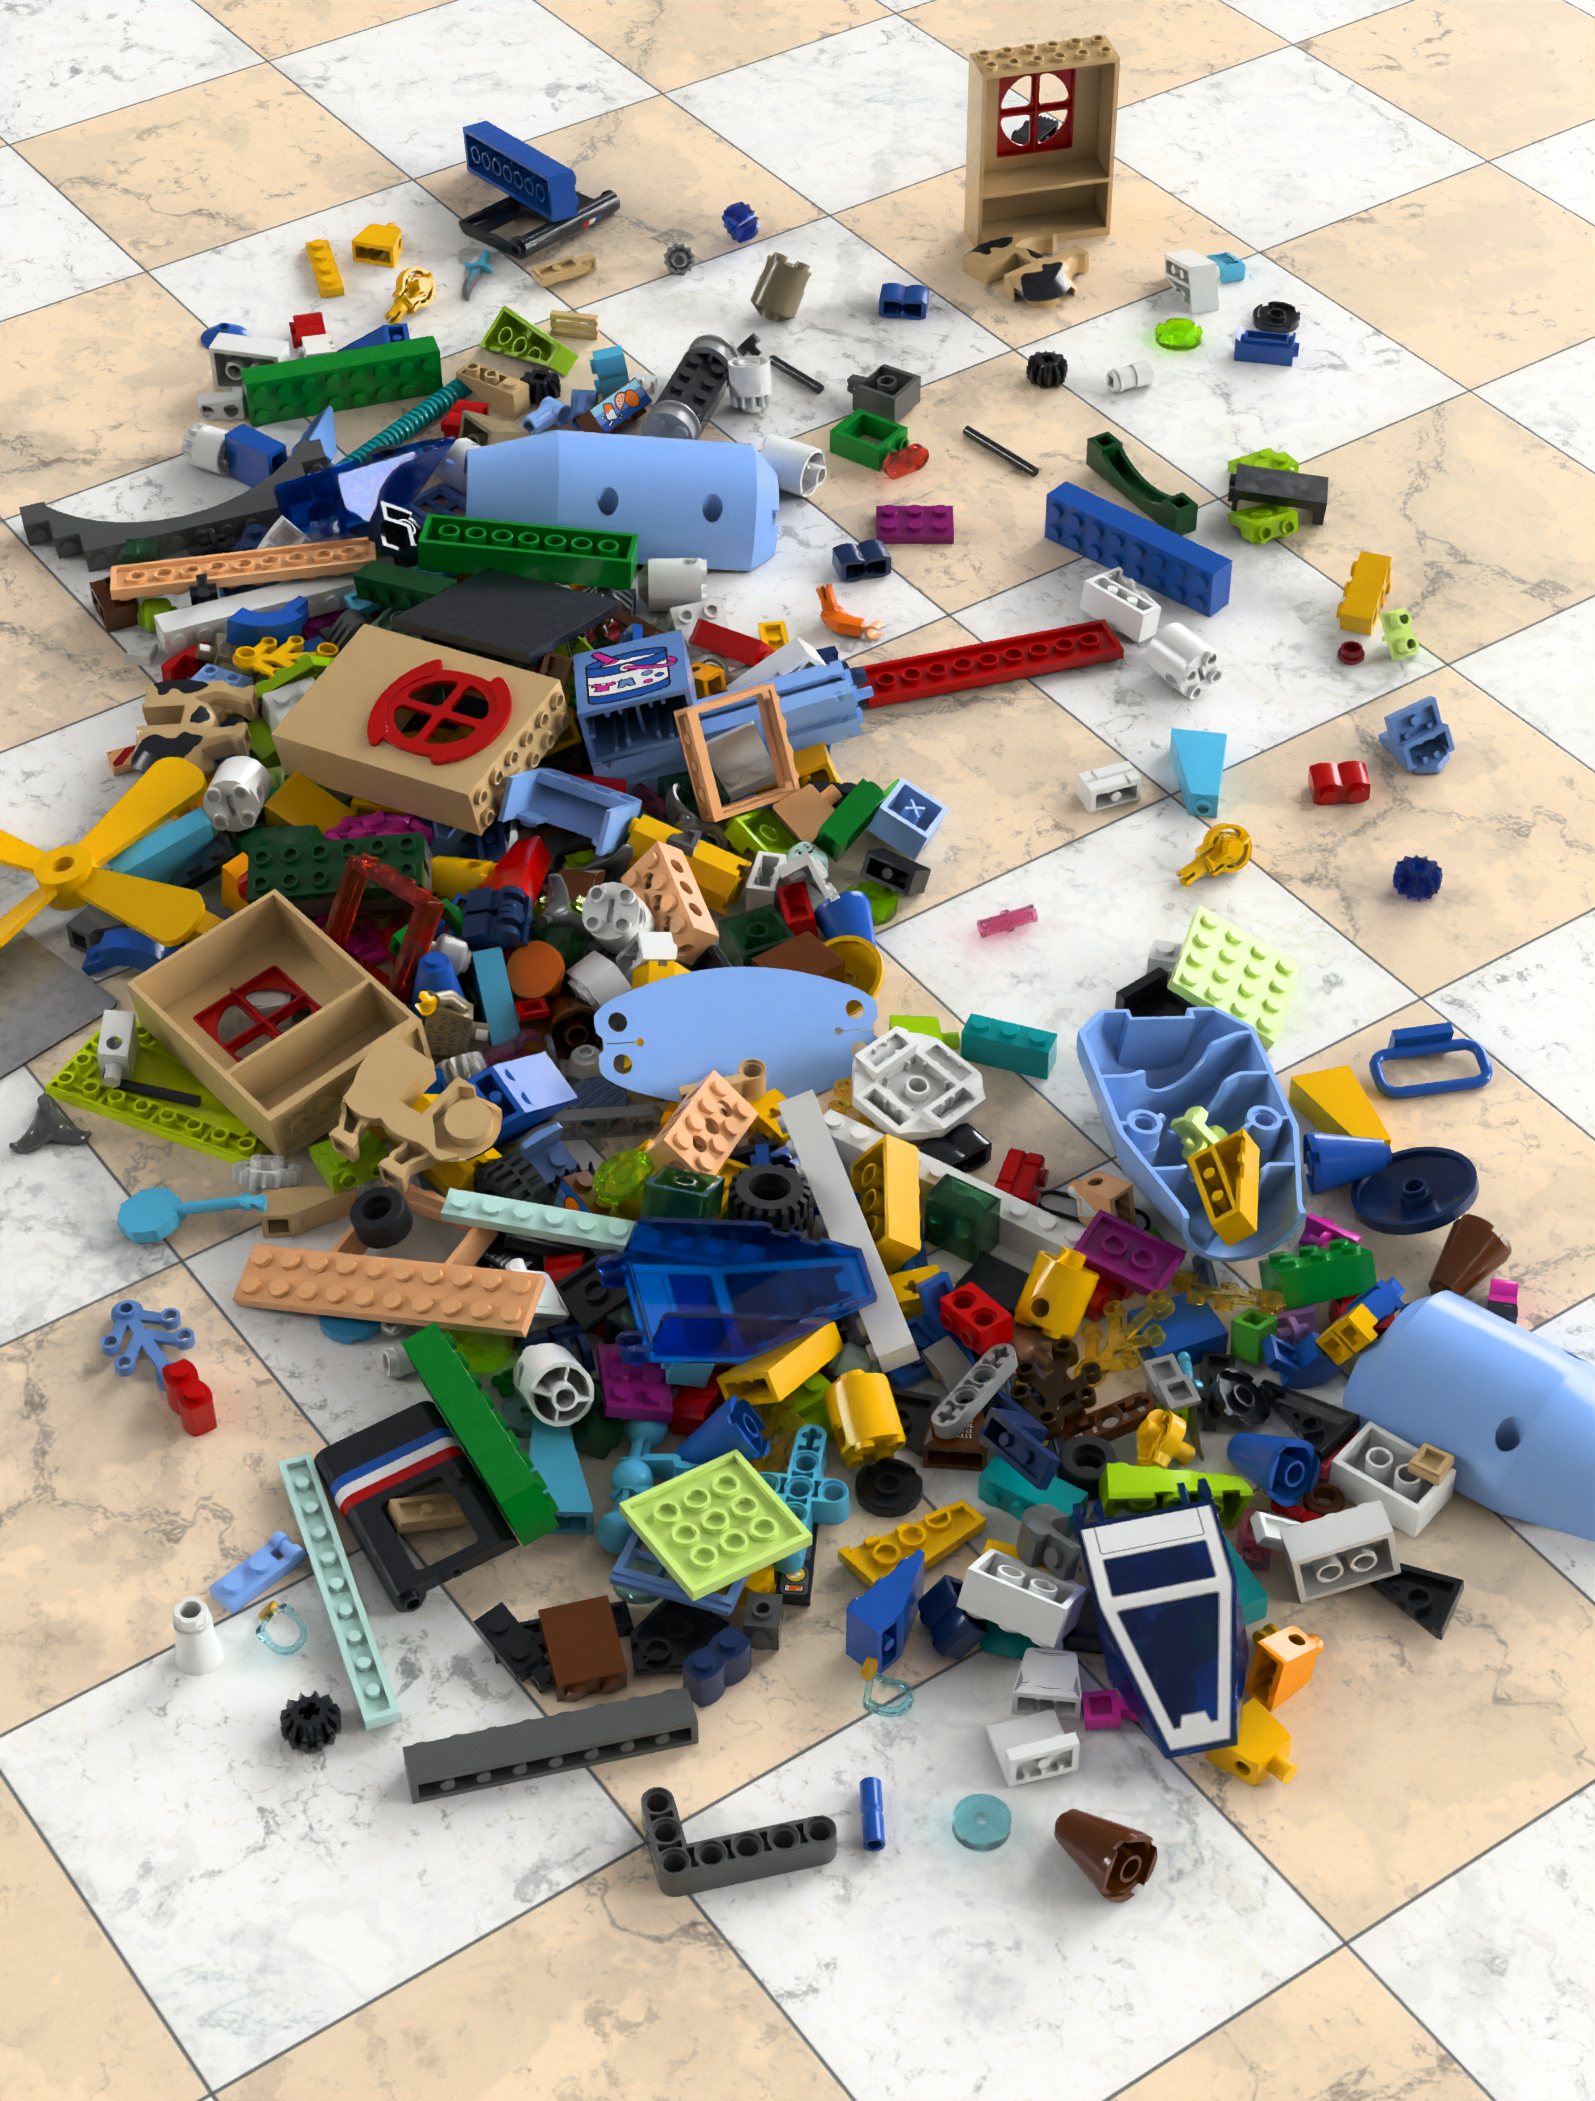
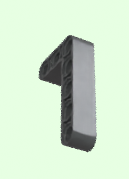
M653 1787L643 1793L641 1798L643 1830L659 1888L667 1896L680 1897L830 1863L837 1853L836 1824L832 1819L823 1815L687 1844L672 1793L666 1788Z

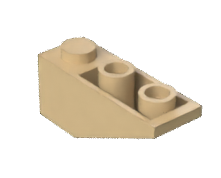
M472 361L456 371V377L480 399L488 403L489 407L496 413L516 420L530 410L528 383Z
M328 1185L262 1189L261 1194L266 1195L268 1200L267 1211L260 1214L263 1237H296L350 1215L351 1206L359 1197L358 1187L356 1186L334 1194Z

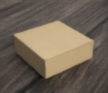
M1424 1442L1409 1462L1407 1472L1439 1486L1454 1465L1455 1456Z

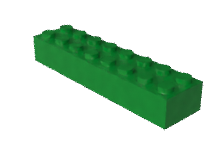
M433 335L240 369L245 412L251 427L319 415L328 405L333 408V412L432 395L443 387L440 350Z
M427 514L418 540L419 569L430 572H453L458 575H475L490 568L542 582H555L562 585H586L591 588L606 587L615 590H631L638 562V534Z
M435 1322L403 1340L401 1344L424 1387L523 1547L559 1527L560 1525L554 1515L559 1509L549 1492L543 1494L542 1491L547 1489L543 1478L538 1470L533 1473L530 1472L534 1468L533 1463L524 1449L520 1452L517 1451L521 1445L511 1429L506 1432L504 1431L508 1427L499 1409L492 1412L495 1404L486 1389L479 1391L483 1386L474 1370L472 1369L467 1372L470 1365L462 1351H453L458 1347L450 1332L442 1333Z

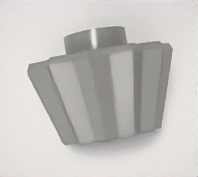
M675 243L672 247H667V252L663 254L665 257L664 264L667 265L668 271H673L675 275L679 273L684 275L686 271H691L692 266L696 264L694 261L695 254L692 253L691 247H686L684 243L680 245Z

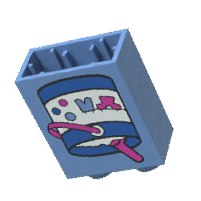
M681 629L573 655L577 715L591 764L681 743L673 711L698 704L694 675Z

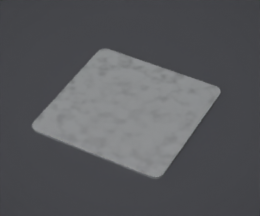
M22 929L0 949V1080L101 1018L104 1009L113 1010L117 1005L116 999Z

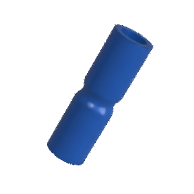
M867 1777L859 1783L861 1812L863 1814L862 1835L864 1849L873 1852L880 1851L885 1847L882 1785L880 1779Z

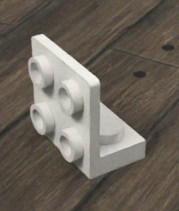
M720 598L669 608L665 619L668 630H682L689 657L702 655L700 651L688 643L698 618L730 629Z
M753 721L705 741L710 763L728 803L777 781L772 761Z
M808 852L776 868L787 885L803 881L807 884L811 881L810 876L813 875L825 900L830 898L832 902L840 898L831 882L827 883L825 881V878L829 877L822 861L818 857L812 858Z
M1053 1709L990 1724L986 1727V1733L1008 1787L1078 1770L1080 1751L1078 1737L1075 1732L1064 1733L1057 1714Z

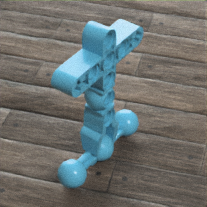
M628 1419L626 1422L625 1433L632 1446L629 1456L620 1457L621 1462L612 1471L611 1486L614 1491L610 1493L609 1497L610 1500L615 1502L614 1509L602 1516L596 1526V1538L601 1547L607 1552L613 1554L622 1553L633 1531L619 1513L620 1502L655 1487L653 1486L654 1478L668 1481L701 1466V1464L681 1461V1457L678 1454H650L651 1449L659 1447L666 1439L668 1433L667 1422ZM808 1424L798 1430L787 1474L776 1472L759 1473L810 1533L813 1523L839 1525L848 1520L850 1516L849 1490L846 1483L838 1479L824 1478L828 1462L827 1433L824 1428L815 1424ZM808 1547L773 1563L775 1570L784 1574L798 1572L804 1564Z

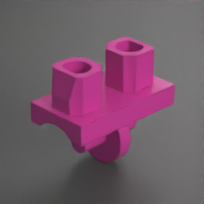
M1309 1214L1306 1217L1305 1229L1298 1244L1302 1246L1317 1245L1320 1248L1329 1246V1241L1342 1238L1348 1239L1351 1243L1360 1244L1362 1237L1352 1230L1348 1232L1334 1225L1332 1220Z

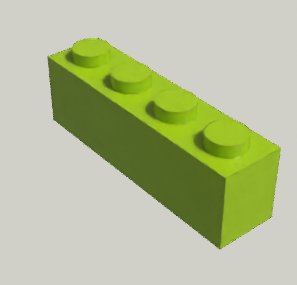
M505 305L479 344V347L553 368L564 376H567L579 356Z
M1116 1462L1113 1464L1107 1463L1099 1479L1100 1516L1113 1518L1122 1508L1141 1519L1211 1505L1216 1525L1221 1529L1234 1530L1253 1496V1489L1241 1477L1229 1476L1226 1473H1199L1191 1469L1170 1470L1162 1469L1159 1466L1141 1467Z

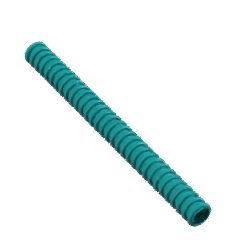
M456 377L446 386L407 412V414L393 422L392 425H389L382 432L368 440L367 443H364L357 450L329 469L330 477L311 481V493L318 500L324 501L333 494V491L338 486L348 484V482L367 470L366 457L374 448L384 445L400 446L450 410L451 406L455 405L458 399H465L473 391Z

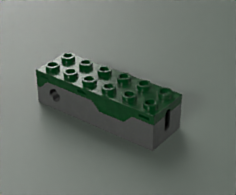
M423 832L249 848L248 870L238 878V893L250 905L260 897L276 889L306 917L338 915L347 911L361 913L432 906V853Z

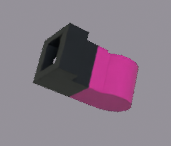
M1491 1278L1486 1305L1487 1310L1516 1324L1518 1317V1282Z

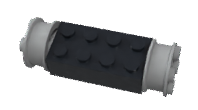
M709 334L697 337L691 343L689 350L683 356L675 372L650 410L648 417L642 423L641 436L698 440L729 386L728 361L739 357L736 348L730 342L717 335Z

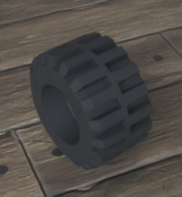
M514 1152L507 1153L478 1171L474 1176L475 1193L554 1206L550 1191L543 1177L520 1154H515Z
M764 1163V1165L760 1166L755 1164L751 1165L750 1169L744 1168L740 1170L739 1175H734L732 1183L729 1184L728 1222H730V1228L732 1231H736V1235L740 1238H747V1241L750 1243L758 1242L760 1245L765 1246L767 1244L781 1245V1242L789 1243L794 1240V1237L799 1238L803 1234V1230L807 1229L809 1221V1183L805 1182V1177L802 1174H796L795 1169L784 1168V1165L780 1164L771 1165V1163Z

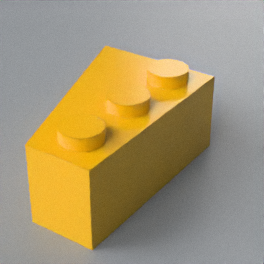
M1361 551L1358 561H1353L1350 576H1352L1351 582L1346 581L1343 597H1346L1344 603L1339 602L1336 617L1340 618V629L1366 635L1372 634L1379 618V609L1385 604L1384 594L1389 593L1391 589L1392 557Z
M824 742L793 752L795 769L800 777L798 778L800 789L807 786L809 780L813 782L825 780L829 783H841ZM777 781L752 793L757 795L778 788Z
M1244 1128L1187 1158L1211 1226L1228 1247L1257 1232L1260 1149Z

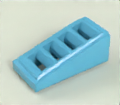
M1229 252L1206 255V258L1217 263L1220 271L1219 279L1222 283L1245 279V264Z

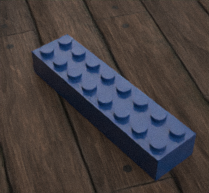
M488 121L463 127L467 170L552 222L578 215L577 207L579 201L575 191L576 176L573 170Z
M1067 481L1047 494L1045 538L1111 570L1120 567L1123 570V576L1133 579L1135 582L1209 618L1229 604L1232 571L1231 559Z

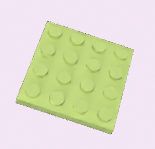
M1200 905L1193 915L1167 989L1198 1007H1217L1254 1026L1262 1045L1270 1049L1276 1041L1301 965Z
M737 1449L619 1503V1513L693 1602L812 1545L813 1535Z

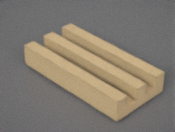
M557 310L550 312L551 335L590 340L598 339V315ZM557 319H559V320H568V321H571V322L557 321ZM580 322L593 323V325L581 324Z

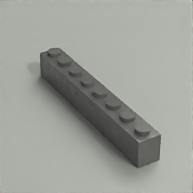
M686 1687L676 1690L669 1689L662 1693L643 1697H632L628 1700L610 1704H598L591 1708L572 1712H561L553 1716L527 1719L515 1724L489 1727L477 1732L455 1734L439 1740L418 1742L414 1745L402 1747L413 1804L697 1744L699 1743L698 1720L689 1689Z

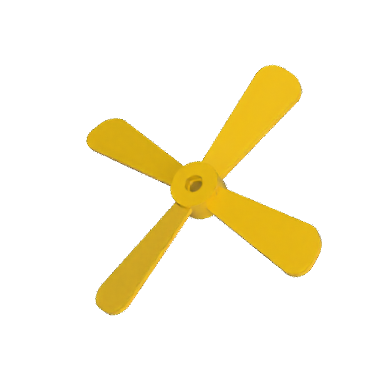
M166 757L156 761L78 845H65L46 853L0 830V864L34 874L39 886L36 891L0 918V949L46 905L55 910L65 911L90 903L162 946L172 947L187 940L199 925L205 913V904L199 892L101 869L100 867L201 797L207 787L203 772L194 764L179 757Z

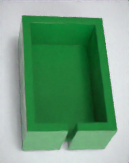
M1345 1238L1329 1241V1246L1320 1248L1317 1245L1302 1246L1299 1248V1252L1292 1254L1284 1251L1274 1252L1268 1255L1269 1259L1258 1261L1263 1298L1285 1310L1362 1294L1377 1283L1373 1252L1360 1247V1244L1351 1243Z

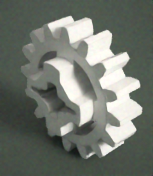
M254 1154L250 1160L244 1159V1161H236V1164H233L232 1179L233 1182H239L240 1185L249 1184V1190L255 1192L270 1188H288L290 1185L297 1186L298 1183H301V1167L299 1164H294V1162H285L284 1156Z

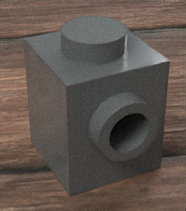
M748 1592L743 1634L751 1640V1648L757 1650H779L783 1623V1595Z

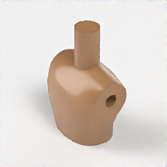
M1019 1322L1014 1323L1013 1341L1007 1344L1015 1348L1018 1363L1022 1361H1036L1046 1372L1053 1370L1055 1361L1046 1355L1052 1348L1049 1336L1041 1333L1042 1330L1035 1326L1029 1327Z

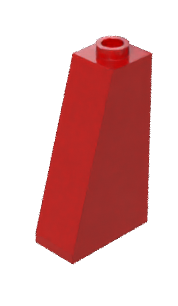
M540 836L516 841L478 888L492 887L496 890L507 885L517 886L524 890L525 897L530 896L532 898L534 907L552 861Z

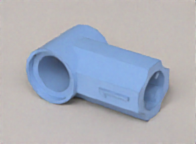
M545 397L537 410L521 420L522 427L527 429L531 436L543 432L554 424L563 426L569 421L571 408L552 397Z

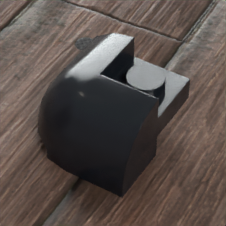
M380 501L369 523L368 540L376 543L378 553L393 557L395 565L406 568L418 565V540L423 527L410 517L412 512Z

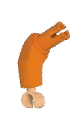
M826 584L825 588L824 585L816 588L823 610L820 617L828 628L838 634L859 638L865 633L866 637L871 641L883 635L875 631L884 626L882 622L875 621L866 626L864 625L863 618L849 615L844 608L838 606L832 584Z

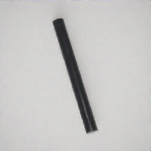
M966 426L963 429L965 436L1032 477L1037 476L1039 473V468L970 426Z

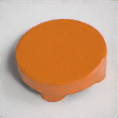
M542 941L528 942L527 946L518 947L510 956L506 966L510 988L517 996L524 1000L543 997L546 999L550 996H556L562 989L561 983L565 975V964L562 954L550 944Z

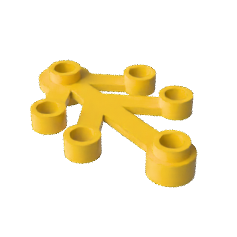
M290 636L288 641L279 648H277V640L275 638L264 637L253 648L249 646L237 648L232 656V662L241 670L255 669L268 675L270 680L275 676L274 673L277 670L291 667L296 664L294 663L296 659L302 655L311 654L313 656L335 658L338 655L339 649L335 644L321 643L317 646V652H301L304 649V639L300 636ZM272 663L281 668H274L268 664Z

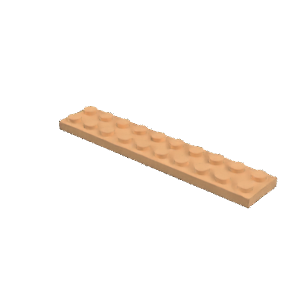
M368 537L111 566V599L128 601L135 597L146 596L148 598H155L161 594L172 593L174 595H181L190 591V586H197L196 575L207 574L208 584L216 583V588L226 587L228 589L248 584L259 586L266 582L274 581L285 583L299 578L316 579L319 576L325 575L342 576L346 573L359 571L372 560L377 561L376 543L369 541Z
M254 1244L233 1300L238 1306L425 1327L436 1322L438 1327L443 1329L526 1338L546 1279L541 1273Z

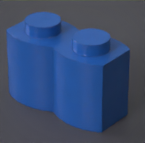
M899 283L883 284L879 298L878 314L886 318L925 319L929 304V288L922 285H909L905 287Z

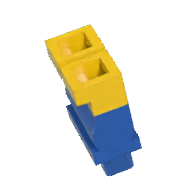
M1393 1277L1386 1282L1381 1279L1345 1307L1348 1311L1341 1314L1315 1342L1339 1366L1378 1336L1373 1328L1404 1305L1400 1297L1406 1292L1405 1289Z

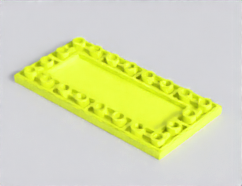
M136 1022L140 1046L130 1081L201 1096V1104L198 1108L132 1094L118 1089L114 1090L103 1085L97 1059L101 1028L45 1087L46 1094H49L52 1098L232 1164H236V1161H244V1159L250 1160L254 1154L267 1155L270 1152V1149L139 1022ZM116 1037L115 1041H121V1039Z

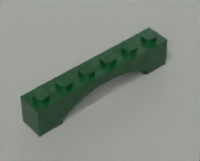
M1107 431L1087 439L1086 465L1161 527L1180 536L1196 530L1198 504L1183 492L1171 496L1151 485L1131 463L1122 448L1123 443Z

